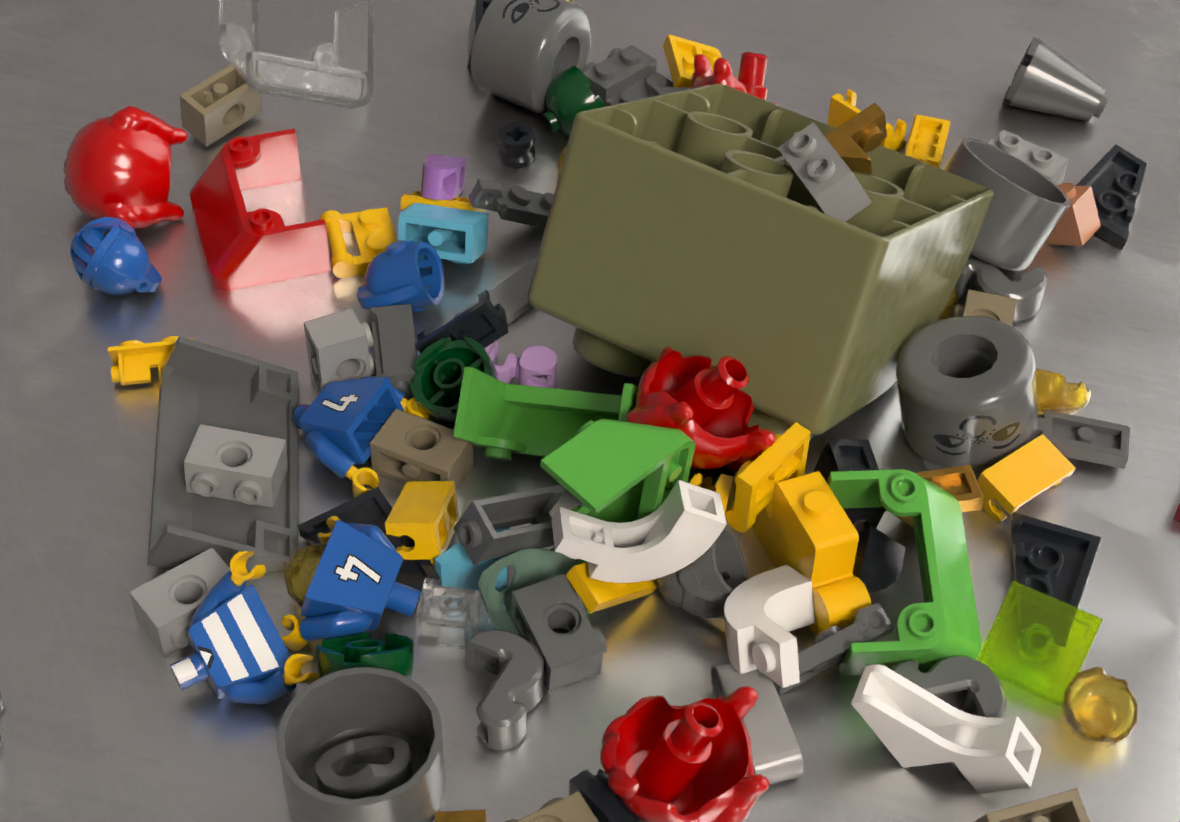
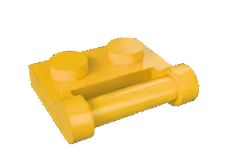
M668 34L663 43L674 87H691L695 55H705L710 62L713 73L715 60L722 58L720 51L715 47Z
M387 207L340 214L338 211L329 210L324 212L319 220L325 219L327 237L333 256L330 264L333 274L339 278L365 275L367 265L371 259L385 251L388 245L397 241ZM353 232L359 256L353 257L347 252L343 237L344 233Z
M796 422L783 435L780 433L776 434L775 443L754 461L748 460L738 470L734 480L736 484L735 502L726 512L728 523L736 531L744 533L755 524L757 514L773 500L775 483L804 475L811 434L809 430Z

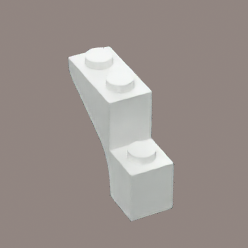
M883 665L865 666L851 704L903 768L954 762L977 793L1031 788L1042 748L1018 716L990 718L972 715L954 708Z

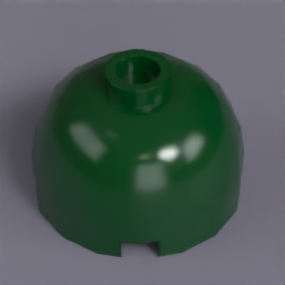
M575 65L558 74L550 83L545 95V104L548 111L543 114L547 125L552 132L555 133L560 130L567 138L570 137L574 118L578 112L605 107L600 96L595 97L588 88L592 85L589 79Z
M450 337L442 338L426 347L413 365L415 375L413 383L410 381V389L419 405L439 421L456 422L465 367H473L498 379L497 370L489 354L481 344L472 338L463 337L465 340L452 341Z
M370 633L327 638L322 640V646H316V664L319 678L344 669L372 667L390 670L411 679L414 664V640L407 636L393 633H385V642L370 639Z

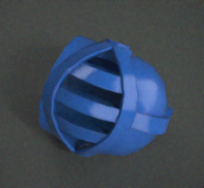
M103 217L82 226L71 242L70 255L72 263L81 281L91 288L101 290L108 295H126L135 290L138 292H155L162 281V277L150 263L148 251L135 235L134 229L117 217Z
M398 240L388 245L385 251L371 259L367 265L365 283L358 288L356 297L362 309L411 304L412 312H420L429 306L437 305L444 293V270L441 259L435 248L427 242ZM432 266V269H424L419 271V269Z

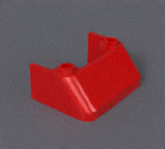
M295 129L233 138L222 147L190 190L192 211L212 285L219 290L234 291L331 272L325 219L285 226L281 215L275 211L257 209L247 212L241 191L302 180Z

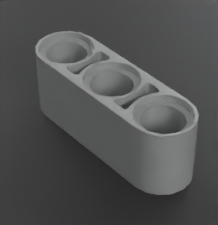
M730 661L712 665L711 681L716 698L727 697L742 686L753 687L757 691L758 699L754 707L743 718L751 739L754 775L761 774L767 777L769 784L802 777L804 766L801 750L773 681L758 669L740 674L734 669Z

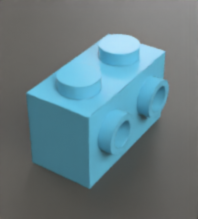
M414 203L399 214L398 240L427 242L435 248L440 259L450 260L457 264H470L487 251L489 213Z

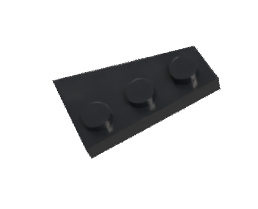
M1115 144L1076 186H1091L1101 224V227L1094 234L1118 249L1123 250L1128 240L1129 227L1134 217L1135 204L1141 190L1147 163Z
M378 487L297 525L300 537L321 552H324L325 548L317 535L320 532L323 534L331 533L326 523L331 516L338 517L344 523L376 525L395 548L400 546L413 547L415 545L414 540L410 536L403 535L397 537L386 534L385 522L393 508ZM403 559L396 581L421 590L418 600L442 589L440 577L428 560Z
M1014 512L1012 513L1010 525L1019 634L1066 648L1099 549L1101 537Z

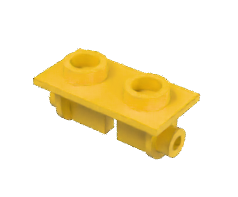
M179 336L165 337L161 342L153 343L129 340L120 343L119 346L108 347V353L114 365L111 366L112 382H121L122 386L151 383V368L158 367L160 380L161 368Z

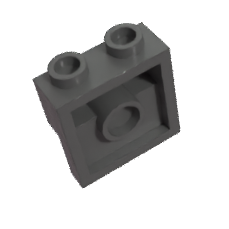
M633 45L623 50L615 48L609 53L607 59L598 64L590 62L583 70V73L592 84L588 88L595 97L600 96L605 107L653 97L654 87H674L672 81L656 72L657 60Z

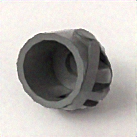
M727 524L716 541L702 556L686 567L655 580L662 597L670 605L680 609L683 608L684 611L694 616L719 618L724 615V605L727 597L737 586L748 580L739 541L732 528Z

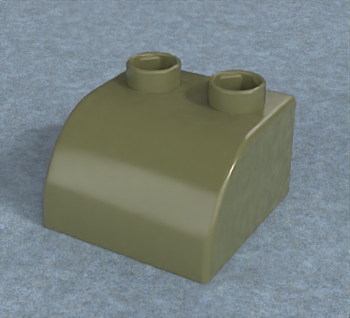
M711 84L578 112L574 118L528 291V301L535 309L576 327L572 340L574 350L584 360L612 373L630 377H642L643 372L652 363L657 362L660 352L665 347L675 349L682 354V357L689 355L708 356L711 358V365L714 366L724 356L735 357L745 365L749 374L748 385L740 389L751 396L754 405V411L748 426L752 427L759 424V428L770 430L775 435L778 433L783 435L797 422L811 432V440L814 435L823 434L882 395L897 381L896 365L901 349L914 334L924 327L937 322L972 251L994 192L986 186L879 145L873 151L865 152L871 159L872 175L852 171L872 203L844 222L823 213L778 150L779 146L813 122L824 136L836 129L832 126L723 84Z

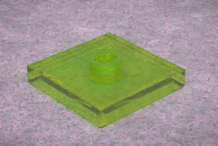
M1012 581L977 661L987 665L998 679L1065 708L1103 623V619Z

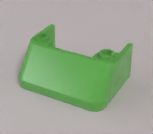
M465 367L453 437L485 448V456L494 459L511 460L512 453L546 457L572 439L579 429L589 421L596 422L600 419L627 422L628 413L635 408L638 387L634 384L624 383L623 393L620 396L507 384L473 367Z
M600 419L596 422L589 421L585 423L572 439L542 459L540 466L584 505H577L571 509L572 511L607 522H632L656 511L666 500L678 480L688 482L696 444L680 429ZM579 559V564L587 562Z
M909 470L830 472L827 484L842 508L884 507L887 511L897 516H912L924 603L911 604L900 613L896 622L897 641L851 643L839 666L840 676L862 675L865 666L874 664L883 665L891 669L899 662L916 660L919 663V671L928 672L942 658L965 656L976 659L981 651V637L962 511L958 500L952 494Z

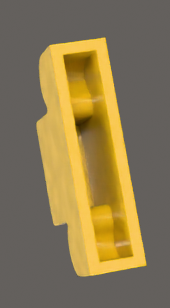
M819 471L775 483L773 500L757 514L756 522L751 527L775 568L788 565L812 581L815 623L810 624L809 627L814 636L816 637L821 632L836 625H839L840 629L843 630L854 624L857 610L872 605L864 583L860 578L853 575L859 541L858 532Z

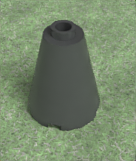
M1033 37L1002 103L1012 107L1089 122L1092 116L1100 117L1109 98L1103 96L1104 87L1042 40Z

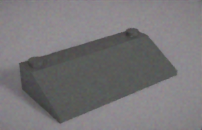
M178 337L161 368L147 565L171 570L204 551L213 548L229 568L231 559L235 554L243 551H254L253 556L246 561V569L249 573L256 565H265L266 572L295 571L298 566V428L294 423V412L298 406V372L185 337ZM200 424L286 440L287 472L273 508L248 505L217 497H205L186 491L184 460Z

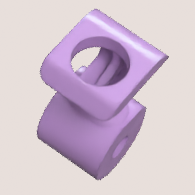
M498 340L485 348L494 365L498 359ZM530 346L523 351L520 358L516 357V354L509 352L502 366L495 365L498 380L509 384L511 379L515 378L519 381V385L555 388L557 355L551 348L546 346Z

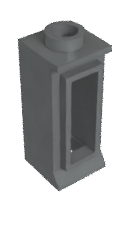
M411 304L370 308L377 377H388L392 387L405 393L404 398L409 400L414 397L410 389V381L413 383L415 375L413 365L418 358Z
M561 484L472 501L455 525L454 530L473 565L477 566L481 561L503 557L527 548L541 549L554 546L552 517L549 512L565 492ZM528 523L531 524L530 526H525V527H520V528H515V529H510V530H505V531H500V532H496V531H495V530H498V529H503V528H508V527H513V526H518V525H523V524H528Z

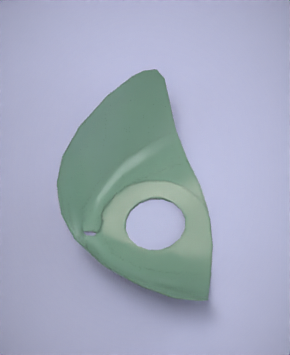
M527 548L506 555L485 569L479 579L478 586L489 618L495 628L520 635L511 618L512 592L561 574L566 575L573 566L579 564V559H572L552 550ZM512 565L515 573L511 583L506 589L498 592L495 589V582L499 573L506 566ZM502 603L505 605L506 610L503 609Z

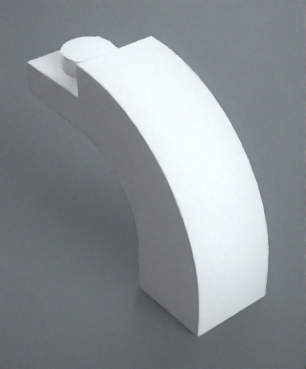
M681 480L677 481L666 500L656 511L639 520L624 523L607 522L562 507L558 508L552 518L555 551L572 559L587 561L589 578L614 583L653 580L686 567L712 546L727 525L720 493Z
M784 565L744 581L730 593L724 605L727 650L731 665L740 674L758 669L782 688L800 682L797 638L790 634L789 631L815 623L812 581L790 566Z

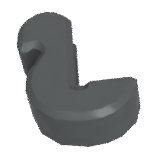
M970 254L952 294L960 298L963 294H968V290L1015 298L1017 299L1013 323L1026 320L1038 312L1041 307L1048 276L1044 269L1039 266L1011 281L995 266Z
M496 629L475 633L465 641L466 665L471 670L494 679L476 707V713L481 721L477 727V733L482 743L488 748L506 750L516 746L523 739L527 731L526 713L533 710L542 699L544 660L537 646L518 634Z
M951 656L939 659L925 673L919 671V663L916 660L902 661L891 668L892 671L958 710L963 709L966 713L981 717H1004L1007 701L1002 683L987 665L972 657Z

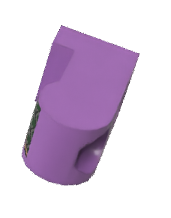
M429 154L426 163H423L421 196L429 199L450 200L462 194L465 186L467 158Z

